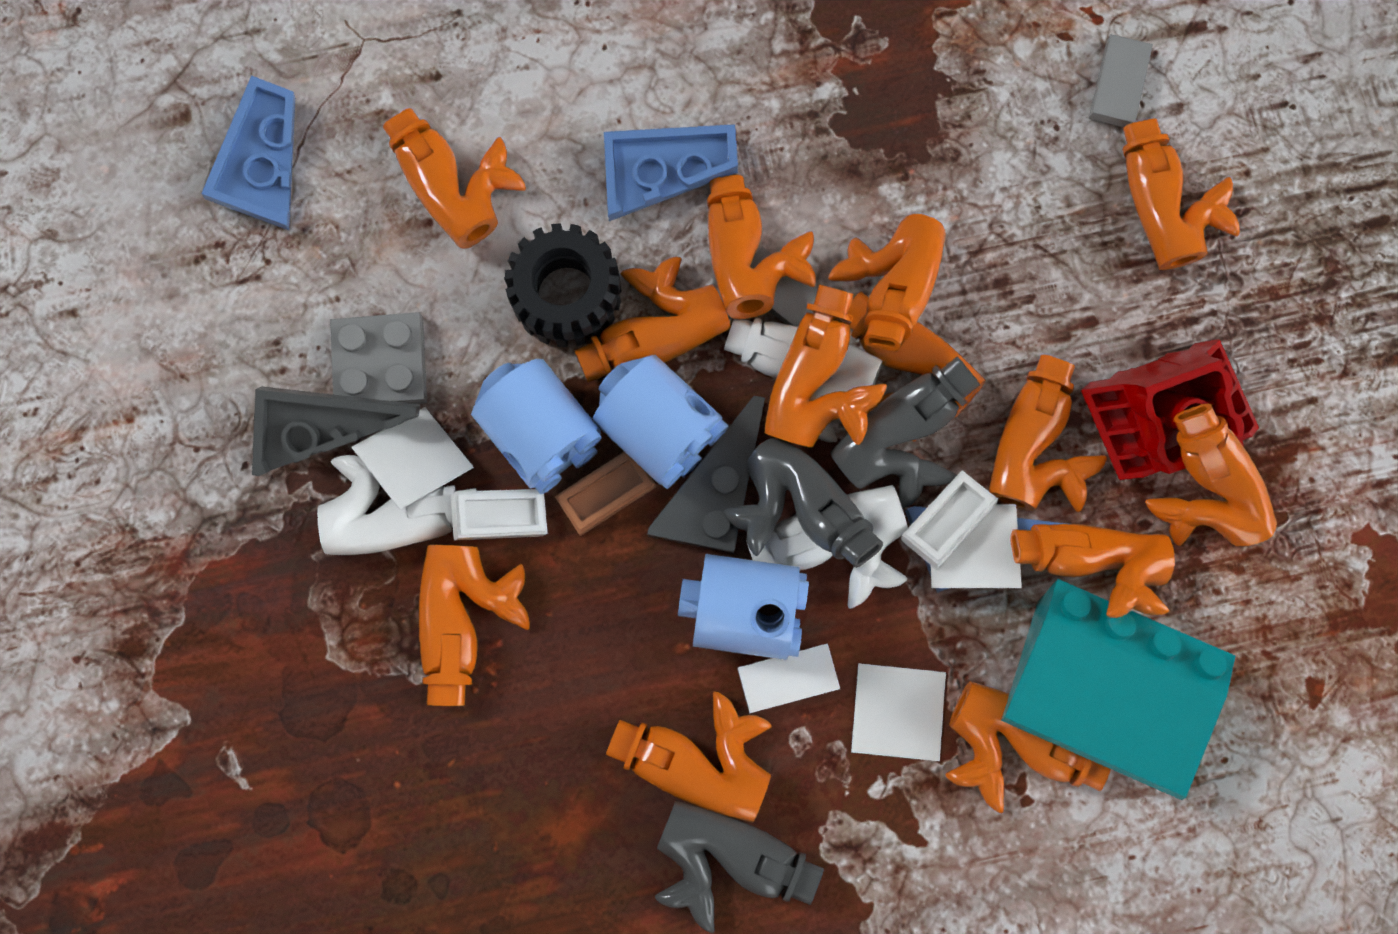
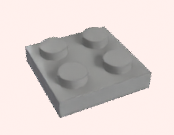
M420 312L330 319L334 395L412 404L427 403L423 316Z

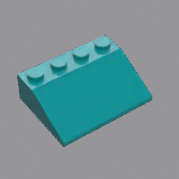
M1057 579L1037 602L1001 721L1177 799H1185L1227 698L1236 656L1134 611H1130L1119 618H1110L1106 614L1109 604L1108 600Z

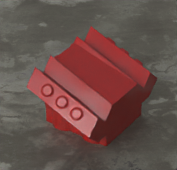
M1220 339L1194 343L1188 350L1167 353L1165 356L1158 358V360L1145 365L1118 371L1110 379L1089 382L1081 390L1119 480L1144 478L1160 471L1172 474L1186 468L1181 457V447L1176 437L1179 429L1174 421V417L1184 410L1201 404H1211L1216 416H1222L1226 420L1228 428L1235 434L1243 447V440L1251 438L1259 429Z

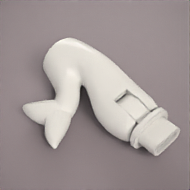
M757 317L754 322L746 319H734L724 350L742 356L741 362L748 363L751 359L750 364L756 370L777 378L798 326L778 322H764L762 325L763 320ZM849 344L844 360L837 371L812 395L811 400L832 392L848 391L855 387L875 385L883 360ZM832 422L827 425L818 439L825 442H837Z
M343 455L331 460L332 465L348 478L352 485L342 495L318 506V530L322 549L325 554L329 555L369 554L444 536L452 532L453 527L450 494L459 491L477 490L473 488L456 491L455 485L442 486L402 510L390 499L374 512L366 514L377 496L380 488L379 482L358 456Z
M893 485L847 494L861 511L864 518L873 525V533L883 542L881 550L862 566L853 567L849 581V609L863 603L875 586L881 588L897 587L908 579L905 575L881 560L883 550L901 537L908 529L899 497ZM797 514L784 519L774 526L768 543L758 556H755L749 549L753 561L800 567V571L818 566L833 556L832 552L820 548L811 541L800 526Z

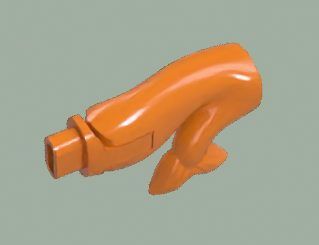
M408 108L386 121L383 125V129L390 137L389 146L396 154L398 163L414 193L434 220L456 245L462 249L470 248L479 243L497 227L498 220L491 202V195L495 189L526 190L522 177L516 171L506 167L507 149L501 137H498L485 153L479 169L472 175L465 194L461 196L454 153L447 141L438 131L430 127L427 120H420L413 109Z
M1156 118L1134 122L1123 127L1127 144L1122 150L1126 158L1130 192L1159 270L1182 267L1204 258L1208 254L1204 237V228L1207 225L1233 236H1239L1240 226L1238 219L1233 211L1227 207L1233 193L1231 177H1226L1208 190L1199 201L1189 206L1181 218L1180 203L1183 189V169L1176 150L1171 145H1167L1170 141L1168 134H1161Z
M730 175L712 179L709 182L711 194L707 198L709 209V249L716 282L727 314L733 319L740 320L757 317L769 312L774 305L776 285L785 276L807 286L815 287L816 275L813 267L806 260L813 248V232L809 231L791 240L780 252L769 255L756 267L751 268V263L762 235L761 215L757 204L753 201L752 192L750 189L745 188L744 178L741 175Z
M923 214L906 216L898 225L889 243L877 252H873L864 242L855 237L848 245V259L841 261L831 270L828 280L848 282L858 281L865 277L884 276L873 288L867 302V316L864 320V327L867 331L864 336V342L868 346L896 351L900 348L902 340H906L911 336L912 328L923 313L932 294L942 259L946 233L942 223L935 218Z
M681 257L666 259L658 265L654 272L641 268L623 270L620 273L621 276L638 292L650 298L662 310L676 316L631 317L605 328L600 334L601 342L597 336L591 337V344L574 350L587 382L589 383L607 376L621 363L650 355H656L665 363L731 328L730 320L715 286L711 284L686 291L676 289L674 286L682 261Z
M819 284L814 304L807 303L806 309L811 310L813 313L807 312L800 321L775 380L766 416L765 434L798 445L813 447L827 425L833 420L840 419L856 445H860L864 440L868 427L866 412L880 402L885 394L886 384L855 387L848 391L828 393L815 400H811L812 395L837 371L844 360L850 342V324L854 317L848 314L854 294Z
M860 291L852 300L848 312L849 315L854 316L850 324V329L853 330L851 336L855 339L860 338L859 342L862 348L867 353L883 360L882 365L899 371L923 375L929 372L932 373V368L935 365L942 369L954 358L958 357L978 380L980 386L965 397L967 403L964 406L955 401L959 406L954 417L956 418L976 396L986 379L947 342L918 321L912 328L911 336L906 340H902L898 350L889 351L868 346L864 342V336L867 331L864 327V320L867 316L866 307L869 297ZM894 392L885 394L877 405ZM874 406L873 408H871L870 410H868L866 413L868 414V413H869L870 411H872L876 406Z
M1041 355L1036 371L1028 373L1027 382L1022 387L1010 411L997 450L989 486V492L998 498L997 502L1001 504H1016V509L1034 511L1048 489L1052 486H1059L1076 512H1080L1083 509L1087 500L1085 480L1100 472L1107 461V456H1077L1067 460L1052 459L1038 465H1033L1034 460L1058 438L1068 422L1072 407V399L1069 394L1074 390V384L1070 382L1075 369V365L1050 355Z
M1201 404L1178 413L1174 417V421L1179 429L1176 437L1181 447V457L1186 469L1202 487L1220 495L1226 501L1213 499L1186 501L1180 498H1153L1145 501L1148 509L1160 520L1170 523L1169 533L1177 546H1181L1194 529L1201 525L1215 529L1235 546H1251L1268 540L1276 531L1277 521L1266 485L1249 454L1235 434L1228 428L1226 420L1222 416H1216L1211 404Z
M1034 524L1031 530L1013 529L1010 542L1015 563L1031 564L1035 571L1042 572L1047 568L1048 573L1052 575L1082 577L1106 570H1119L1116 577V585L1109 598L1106 613L1108 617L1119 618L1129 613L1132 609L1153 616L1164 615L1169 612L1168 607L1150 588L1145 586L1166 585L1173 574L1175 555L1169 536L1163 534H1136L1082 524Z
M428 545L419 596L421 663L424 674L428 675L427 677H422V684H428L427 705L464 706L466 685H472V678L468 675L472 674L476 665L478 651L477 636L460 598V591L464 592L480 607L491 610L498 617L525 630H529L528 612L518 599L525 582V570L522 564L512 569L497 582H492L484 573L478 547Z
M972 681L967 683L957 701L949 725L973 748L974 759L945 774L952 783L962 787L977 786L983 799L993 810L1001 814L1004 812V778L1001 771L1002 750L997 736V732H1001L1021 759L1040 775L1058 782H1070L1075 787H1079L1083 783L1098 791L1103 789L1111 769L1001 721L1009 693Z
M715 691L713 693V718L717 734L716 750L723 772H719L701 750L683 734L661 726H653L648 730L647 724L641 722L640 727L619 720L606 755L624 762L623 769L629 771L632 768V771L639 777L678 799L731 818L753 823L767 791L771 774L747 756L744 751V743L770 729L772 725L766 719L756 715L739 716L732 702L723 694Z

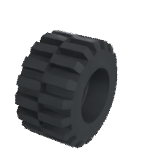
M561 223L551 224L552 231L544 233L542 227L533 231L535 239L529 242L524 237L518 243L520 254L514 252L510 254L508 263L511 270H505L504 277L508 287L505 289L508 300L518 321L522 322L524 329L531 336L536 333L540 342L549 345L550 340L553 339L558 347H567L568 340L575 339L577 346L586 344L585 336L592 334V336H597L598 338L602 333L601 326L603 324L610 326L615 320L614 310L619 311L622 289L616 259L612 258L611 249L604 241L599 244L598 235L591 230L584 236L579 225L571 224L569 231H565L562 229ZM574 268L582 271L590 278V285L586 293L579 300L571 304L554 305L539 297V289L543 280L555 270Z

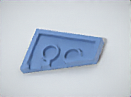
M251 75L201 193L204 199L289 230L296 102L293 91Z
M735 124L604 132L609 222L709 184L714 178L738 173Z

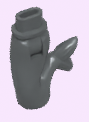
M958 357L954 358L942 369L935 365L932 368V373L923 374L906 384L867 414L868 427L862 443L856 445L847 433L830 451L833 460L845 476L859 489L885 476H898L901 506L906 508L912 505L921 495L924 486L946 485L957 474L931 461L919 459L909 452L886 448L929 436L942 429L957 414L959 406L955 401L964 406L967 403L965 397L980 386V383Z
M776 437L761 443L752 452L747 462L746 469L759 494L758 504L730 507L724 510L726 518L734 526L747 531V544L755 556H758L768 543L774 526L782 515L786 490H789L792 495L797 518L805 534L817 546L832 552L836 559L846 558L857 568L875 556L883 546V542L873 533V525L864 518L861 511L832 477L800 448L791 442Z
M676 800L657 849L681 867L684 877L679 882L656 894L655 899L662 905L670 908L688 907L695 922L705 931L714 933V897L711 890L712 874L705 850L709 851L727 873L746 890L771 899L777 898L781 894L782 900L785 902H789L790 898H794L811 905L824 868L805 861L806 854L797 853L786 843L755 826L736 818Z

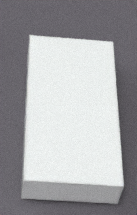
M961 471L902 534L901 541L937 570L995 507L998 498L964 471Z
M536 489L459 491L450 494L454 540L539 537L548 534L544 494L540 495Z
M828 643L801 650L798 657L788 656L787 660L771 658L737 668L749 713L840 689Z

